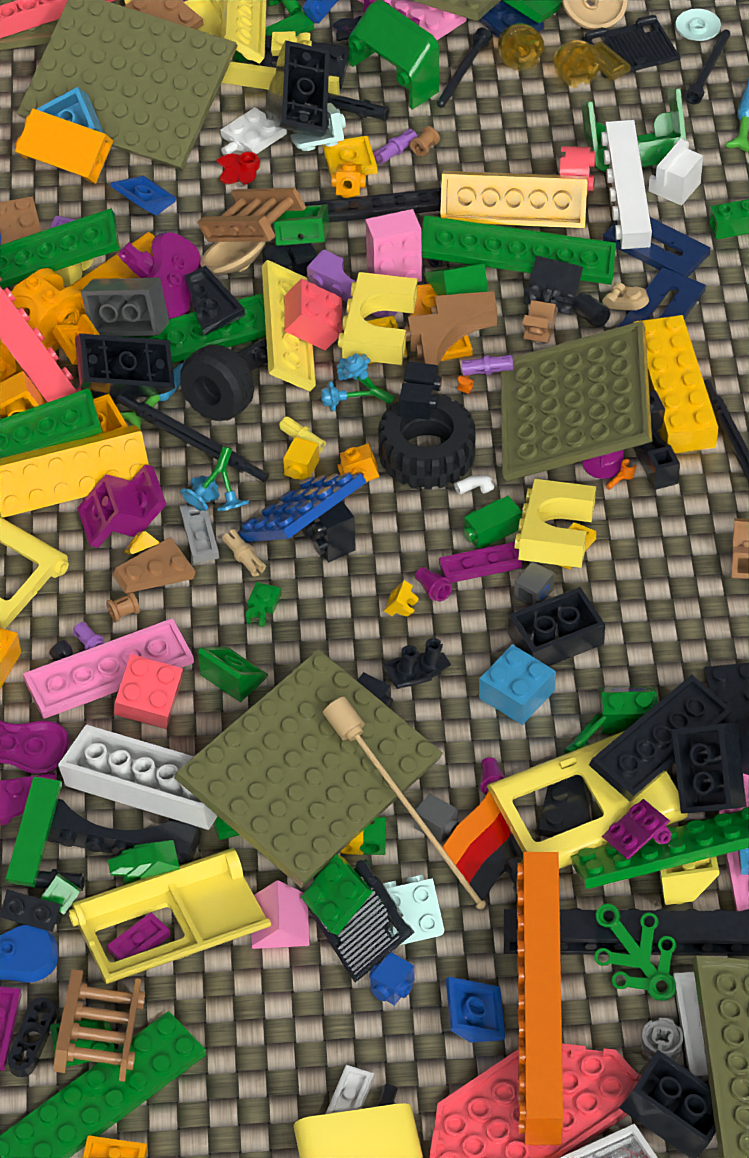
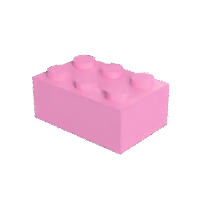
M413 209L366 219L368 273L417 278L418 282L422 281L421 227Z

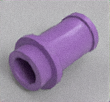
M80 622L74 627L73 635L85 645V650L104 644L103 637L99 634L96 635L86 622Z

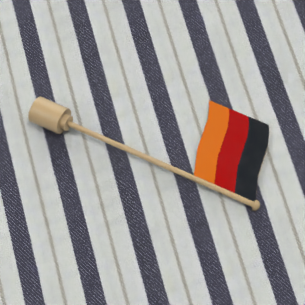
M340 697L324 709L323 715L342 740H357L476 902V908L483 909L486 905L484 898L495 882L506 872L504 864L508 863V860L512 858H520L523 854L490 791H488L481 804L457 825L442 847L360 735L363 733L362 728L365 723L346 697Z

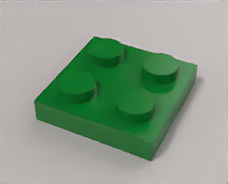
M335 854L301 898L331 933L338 935L373 893V890L342 856Z

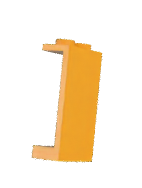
M32 108L31 113L26 117L22 135L16 141L15 152L25 159L29 157L80 175L87 181L96 184L113 140L99 131Z

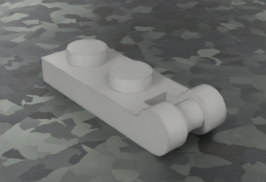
M179 505L193 563L219 559V552L208 511H199L193 505Z

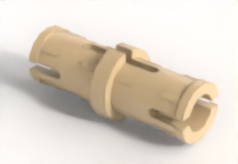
M235 529L229 530L232 537L225 533L222 540L234 552L235 559L238 562H242L252 576H259L256 569L262 574L266 565L256 556L253 547L248 543L246 544Z

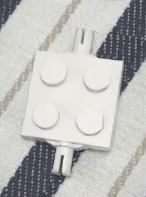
M254 107L220 130L221 137L230 142L225 147H222L221 151L224 156L236 150L257 154L286 135L287 131L286 129L275 127L274 121L267 120L266 114Z

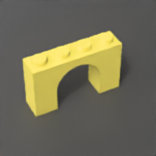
M358 273L357 282H352L351 296L353 298H348L347 313L349 314L348 316L344 315L342 330H344V333H340L338 339V348H342V358L347 359L355 353L359 356L366 354L370 362L402 365L406 349V330L375 326L365 321L364 318L377 311L414 314L417 301V278Z
M534 479L532 489H527L526 503L523 505L522 518H520L519 530L515 539V549H519L518 560L582 568L587 531L558 528L545 523V521L569 519L592 522L596 486Z

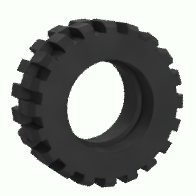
M445 395L442 397L438 396L437 409L431 411L430 420L399 416V403L396 401L389 407V410L384 412L379 422L378 446L380 463L392 478L396 477L397 482L403 485L407 483L411 488L418 489V487H424L425 490H432V487L436 486L438 488L446 487L449 482L453 484L460 479V476L463 477L469 471V467L473 465L476 448L475 422L471 418L470 412L466 408L463 409L462 404L456 400L454 402L451 401V398ZM423 435L437 436L445 440L442 444L432 447L417 446L408 441Z

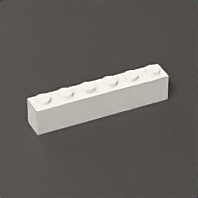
M634 120L606 122L605 132H601V143L607 149L604 150L605 165L609 164V169L606 172L607 183H612V187L609 188L610 202L615 203V206H612L613 221L618 223V225H615L616 240H620L621 249L650 247L652 230Z

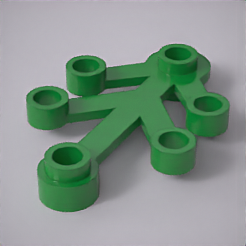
M612 904L601 905L596 912L598 923L604 927L611 928L630 955L614 953L606 948H600L594 955L596 963L601 966L615 964L641 968L648 977H629L625 972H617L612 977L614 987L617 989L629 987L648 990L650 996L658 1001H666L672 998L676 992V981L669 973L672 953L677 947L675 939L670 936H664L659 940L658 947L661 955L657 971L650 959L654 930L659 925L658 917L653 913H645L641 917L642 935L639 947L620 922L621 915L619 909ZM607 911L614 913V919L610 922L604 919V914ZM648 916H652L655 919L652 927L645 925V919ZM669 939L672 941L673 946L670 950L665 951L662 943ZM603 951L609 955V959L605 963L599 961V954ZM619 975L626 977V983L623 986H619L616 983V978ZM659 981L667 983V989L664 992H660L657 989Z

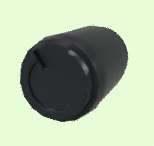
M586 293L577 295L572 304V308L577 314L595 327L605 325L611 315L610 309L605 304Z

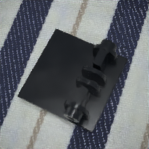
M536 255L529 285L524 290V295L526 296L524 303L531 304V300L556 304L558 312L571 315L573 310L572 304L576 298L583 267Z

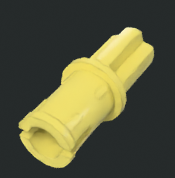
M287 416L280 422V429L292 438L298 437L319 443V454L324 450V447L320 445L326 446V441L310 432L308 426L303 427Z

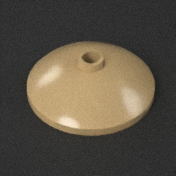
M562 0L567 15L579 26L590 30L601 27L608 29L614 26L624 15L628 0ZM587 1H591L593 6L588 5Z
M266 241L216 242L204 253L200 265L201 267L206 265L213 274H230L244 271L258 257Z

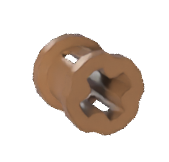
M426 126L421 130V134L417 138L410 141V148L416 155L424 157L428 154L429 148L432 145L434 146L439 143L440 136L434 128Z
M133 592L127 593L126 596L112 601L110 599L106 601L108 612L115 623L119 622L120 618L126 615L140 613V607Z

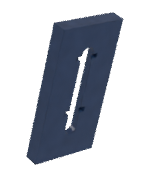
M651 217V238L681 252L683 255L678 256L668 250L664 251V248L652 242L650 247L621 249L620 240H616L615 237L617 221L603 234V241L616 243L617 249L658 270L664 267L686 277H689L710 255L711 247Z
M662 267L646 288L649 297L648 304L639 310H630L618 327L629 325L636 321L648 320L670 290H677L678 293L659 318L683 315L685 319L705 292L706 285Z

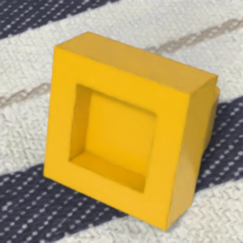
M404 580L393 589L384 612L390 616L396 613L405 617L411 615L414 609L409 607L408 604L413 606L418 602V597L411 592L413 585Z

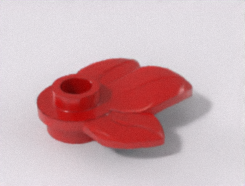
M249 151L241 155L235 153L227 154L217 159V163L225 168L220 176V181L226 184H233L238 181L243 185L251 183L256 178V171L261 165L258 156L254 152Z

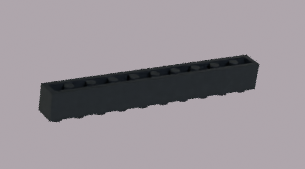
M517 907L504 909V954H518ZM580 908L560 909V955H595V952L600 948H606L614 953L628 955L630 953L611 928L604 927L598 923L596 919L597 910H582ZM636 908L619 910L621 915L620 922L639 947L642 935L641 917L645 913H653L658 917L659 925L654 930L651 955H661L658 942L662 937L670 936L677 943L676 950L672 955L749 956V909L743 911H727L724 909H716L714 911H698L696 909L639 910ZM612 911L605 912L604 919L607 922L612 921L614 913ZM648 916L645 919V925L647 927L654 925L655 919L652 916ZM669 939L662 943L665 951L670 950L673 946L672 941ZM603 951L599 955H608V953Z

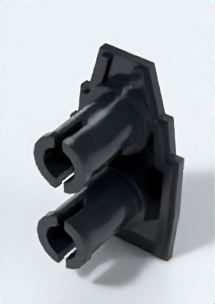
M428 639L425 644V652L419 653L414 646H405L402 648L401 657L382 665L396 689L432 681L433 677L441 675V671L451 666L444 652L441 653L443 644H440L441 641L439 639Z

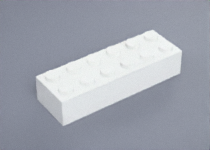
M85 725L58 764L67 787L207 830L210 829L217 818L213 811L174 779L176 772L194 756Z

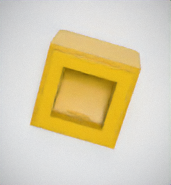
M146 531L138 532L126 547L124 553L127 555L137 553L159 544V541Z

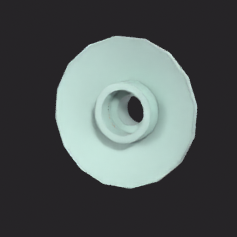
M704 9L687 10L677 17L675 23L676 29L681 36L695 41L714 38L721 28L720 19L716 14Z

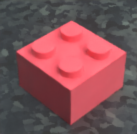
M301 278L285 294L284 331L326 351L339 338V334L342 333V298Z
M130 654L115 700L114 715L167 729L182 682L183 668Z

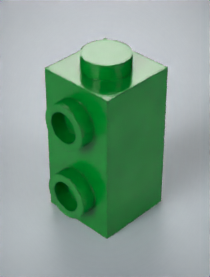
M749 199L710 206L709 225L716 240L749 234Z
M509 495L495 500L489 505L464 516L463 535L477 549H482L519 530L520 518H522V511Z

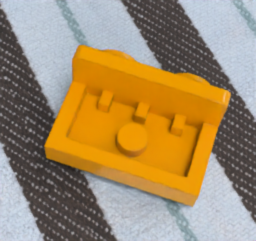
M87 314L80 315L77 325H55L52 332L72 364H77L75 337L80 333L100 335Z

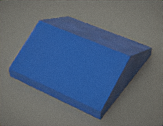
M145 176L111 182L110 187L156 216L176 202L175 196Z
M447 977L446 989L450 1031L470 1043L504 1040L506 1037L500 987Z

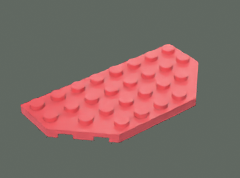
M562 1043L563 1128L561 1145H525V1134H519V1051L517 1049L437 1104L430 1158H560L580 1149L628 1115L619 1109V1106L638 1074L614 1049L604 1048L603 1051L586 1049V1046Z

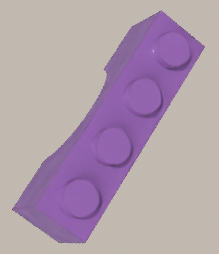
M323 249L307 266L308 282L341 297L343 301L348 302V298H353L351 296L352 282L357 281L349 278L344 273L343 258ZM377 311L371 314L383 318L395 316L397 312Z

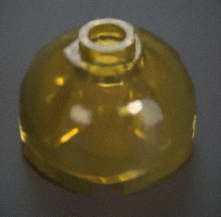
M525 23L512 24L505 28L497 43L498 53L504 64L517 71L528 70L539 62L538 58L541 56V53L543 54L545 50L541 34L531 25Z
M570 40L562 44L554 56L556 74L564 83L574 88L583 82L585 85L589 84L596 77L600 69V63H598L599 51L595 46L583 40Z

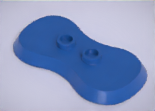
M22 925L0 935V980L26 983L36 982L46 978L56 968L58 946L54 935L50 931Z

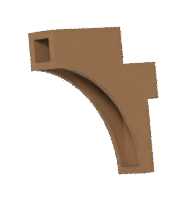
M490 291L435 296V306H431L430 315L408 316V327H404L406 330V342H410L411 351H417V359H422V362L419 363L439 365L446 351L458 340L480 329L497 326L495 293Z

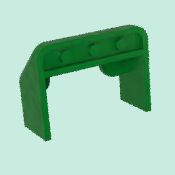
M376 0L371 3L349 36L350 66L354 67L374 53L380 55L396 67V79L401 86L409 90V106L413 110L439 93V44L432 34L384 1Z
M667 88L670 112L661 113L655 117L653 122L654 133L637 136L642 167L659 164L680 139L686 140L680 89ZM583 100L581 101L585 139L588 147H591V151H595V167L607 172L609 164L605 165L604 150L607 149L601 143V132H605V125L595 123L593 102Z

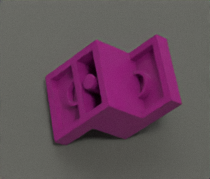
M145 464L131 481L105 474L77 509L89 545L99 548L112 531L135 537L138 532L144 531L167 503L154 467Z

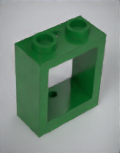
M327 204L305 206L306 208L303 211H285L274 221L276 246L325 242L330 229ZM298 234H303V238H299Z

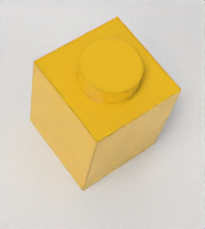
M294 437L283 458L284 475L299 480L311 477L319 462V443Z

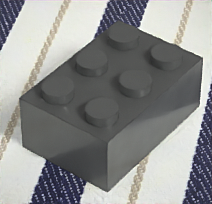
M160 277L92 279L81 291L86 314L100 335H159L170 323Z

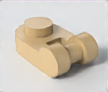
M616 282L611 288V293L606 294L602 301L609 309L633 311L645 307L649 302V297L644 288L627 287L620 282Z

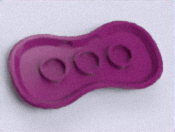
M171 232L159 233L152 241L153 268L145 278L160 277L168 317L171 319L190 313L191 299L185 283V275L200 268L201 257L197 247L186 238Z
M0 720V764L13 765L33 774H46L59 766L58 764L67 753L69 745L68 733L62 726L51 721L13 724Z

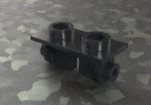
M266 338L255 341L252 345L237 352L246 361L251 371L268 362Z
M7 889L0 917L53 932L55 924L59 925L62 920V914L59 913L61 904Z

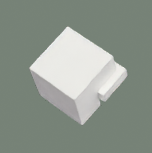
M680 139L658 164L656 176H650L649 192L682 206L701 183L703 155L689 150V142Z

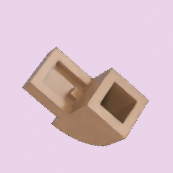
M531 300L529 314L525 315L523 320L525 328L523 339L543 343L550 342L558 311L556 304Z
M734 518L731 578L749 579V519Z

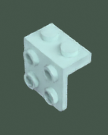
M328 103L325 135L319 137L300 132L291 134V141L302 151L313 150L316 148L315 146L322 144L324 146L337 145L338 141L344 140L342 129L346 128L344 115L340 114L339 109H336L332 103Z
M424 875L407 878L408 884L400 886L396 885V881L383 883L404 916L402 918L415 932L402 944L441 936L444 933L433 878L424 880ZM394 925L389 928L393 936L398 933Z

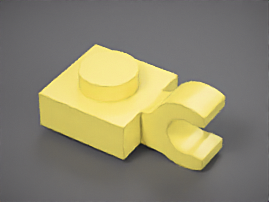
M295 31L272 33V56H279L285 40L312 46L310 33H301L297 37Z

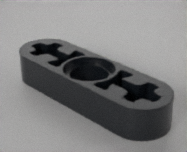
M37 998L28 1008L8 1055L9 1069L14 1076H29L36 1068L51 1032L50 1025L55 1023L57 1017L55 1004L49 998ZM43 1009H47L48 1013H43L40 1020L41 1024H39L38 1012H42ZM29 1032H37L41 1035L36 1042L30 1043L24 1040V1037ZM24 1050L27 1051V1062H23L21 1066H17V1062H20L24 1056Z

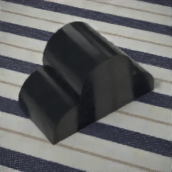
M285 40L278 56L276 74L269 86L265 107L267 120L274 121L275 127L319 137L325 135L327 129L330 50Z
M81 333L75 337L81 390L90 388L94 399L109 394L116 405L120 404L116 401L118 396L125 395L134 400L139 396L146 397L164 394L175 388L169 340Z

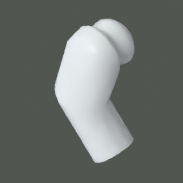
M488 475L470 476L454 484L459 495L479 486L484 494L494 489L493 479Z

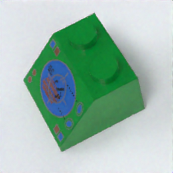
M654 686L599 687L601 717H607V720L601 725L602 734H618L627 730L658 703L657 691Z

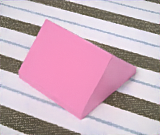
M277 880L254 895L265 917L269 918L271 927L251 933L252 949L310 946L308 905L301 898L304 892Z

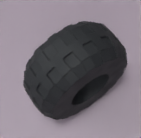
M213 344L202 347L185 360L180 371V386L186 401L205 418L215 421L231 420L244 411L252 402L255 391L253 374L248 368L246 361L237 352L230 350L228 347Z

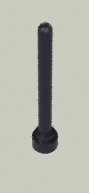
M481 27L476 30L473 35V45L437 101L438 107L443 108L447 104L479 51L489 46L493 35L488 29Z
M728 29L722 31L696 82L687 87L684 98L688 103L695 105L701 102L704 96L703 86L731 35Z

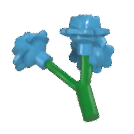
M356 353L347 359H340L339 364H337L338 379L347 380L352 377L355 380L361 381L370 390L356 392L338 391L332 381L327 384L326 388L321 390L323 406H329L331 412L335 411L339 401L347 400L350 397L373 395L391 405L395 396L374 385L368 377L369 373L366 371L370 359L367 358L366 354L359 356Z

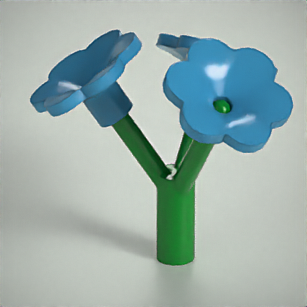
M222 446L216 468L210 476L193 477L190 481L192 489H181L180 493L184 496V500L193 505L197 510L207 511L208 506L205 502L219 498L220 494L217 491L219 488L215 479L220 472L222 473L226 488L225 497L227 502L218 507L217 510L225 511L249 503V500L237 499L235 491L231 489L226 467L232 448Z

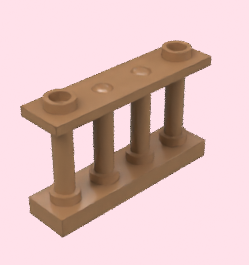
M296 188L235 189L231 191L236 202L221 216L202 217L197 223L208 242L270 241L276 236L271 228V224L285 211H303L306 207Z
M72 969L55 1050L53 1072L65 1073L67 1061L73 1062V1059L121 1065L119 1081L125 1082L127 1069L133 1070L135 1052H131L130 1047L137 1009H143L145 992L140 991L141 979L135 978L133 993L87 987V983H82L83 971ZM85 998L130 1004V1013L85 1007L83 1003H79V1000L85 1001ZM81 1018L127 1024L126 1033L80 1027V1023H75V1020L81 1021ZM77 1038L121 1044L124 1045L123 1053L75 1047L76 1044L71 1043V1040L77 1041Z

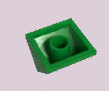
M465 264L426 271L424 274L438 296L488 292L485 264Z
M200 647L198 651L200 675L240 703L268 676L266 672L229 647Z

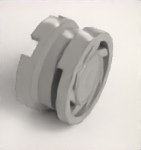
M659 1018L653 1022L652 1020L649 1021L642 1031L641 1051L643 1056L649 1060L658 1049L674 1061L679 1059L683 1044L681 1027L676 1026L674 1021L668 1018Z

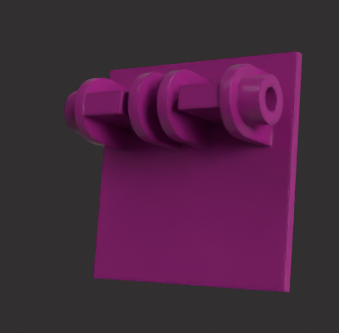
M642 799L639 803L633 805L629 812L618 822L612 824L601 837L628 860L651 838L658 844L668 843L671 839V833L666 825L670 820L645 799Z

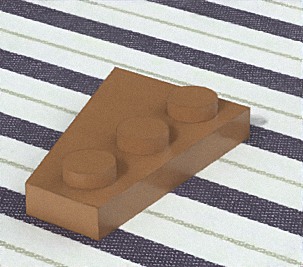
M169 537L116 567L113 576L123 591L130 593L194 579L196 571L174 540Z

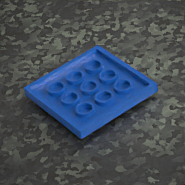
M350 472L341 476L333 474L329 477L325 475L318 478L308 477L300 482L301 487L296 491L291 490L280 497L281 501L276 505L271 504L262 509V515L258 518H251L241 525L243 528L238 531V534L245 542L289 539L364 485L366 480L362 473L350 474Z

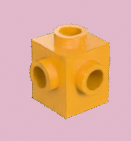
M352 162L338 164L336 173H332V187H336V195H342L343 198L360 196L361 188L366 186V174H362V164Z
M369 443L349 448L340 453L341 463L338 464L340 475L348 472L350 474L362 473L366 483L379 478L377 462Z

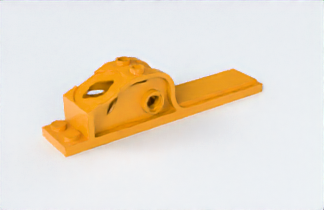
M147 232L131 243L137 250L143 253L147 251L153 257L152 241L155 236L150 232ZM118 253L68 287H64L63 278L52 269L43 268L13 288L11 293L16 300L12 303L17 310L22 307L29 316L30 320L27 324L30 328L34 329L37 327L45 338L41 343L46 350L51 347L55 352L61 348L52 333L55 325H77L80 315L86 314L81 291L92 279L140 277L121 260ZM0 338L1 383L24 370Z

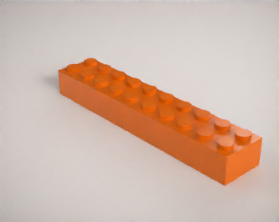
M523 852V863H517L519 1134H525V1145H561L563 1077L559 852Z

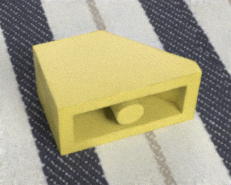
M717 857L660 870L665 905L695 901L719 875Z

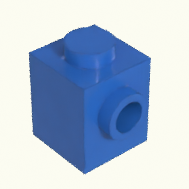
M391 952L381 964L375 965L369 974L373 995L377 999L387 1001L394 1006L401 997L406 998L415 981L414 965Z

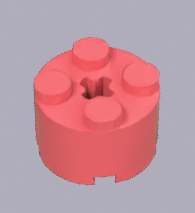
M562 146L561 152H566V155L560 158V175L587 176V195H589V191H593L595 175H590V167L595 166V151H591V147Z

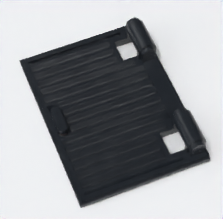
M653 14L638 18L636 24L608 31L603 27L589 30L581 38L604 79L681 59L657 20V16ZM651 25L654 31L645 33L643 26ZM600 37L603 43L594 45L592 39Z
M366 859L364 861L359 860L354 870L364 879L366 884L373 890V893L338 935L331 933L314 912L308 908L355 983L415 933L412 927L402 918L404 916L380 878L373 874L371 871L372 866ZM392 925L398 931L394 936L389 930Z

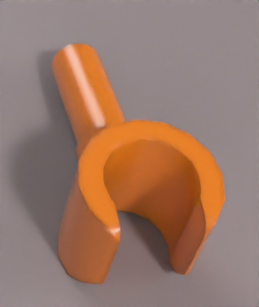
M460 375L458 377L459 385L457 390L466 394L471 392L474 381L469 379L470 375Z
M623 460L620 472L606 484V488L610 490L623 479H633L637 465L629 468L630 460Z

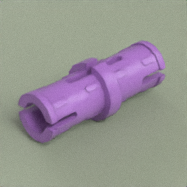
M409 128L396 138L392 137L389 139V143L373 153L375 160L382 165L395 155L399 156L402 154L403 150L410 145V141L417 138L415 131Z
M512 354L497 357L484 355V358L462 360L463 376L484 373L492 375L493 372L514 370Z

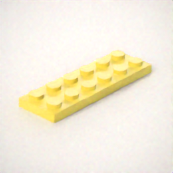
M223 0L221 38L236 42L238 45L236 50L242 53L246 59L254 60L260 64L265 57L266 0Z
M266 260L262 265L269 374L297 387L311 391L316 386L313 345L284 331L285 294L301 278L306 281L308 279Z

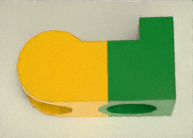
M386 817L376 818L374 824L368 825L340 853L385 855Z

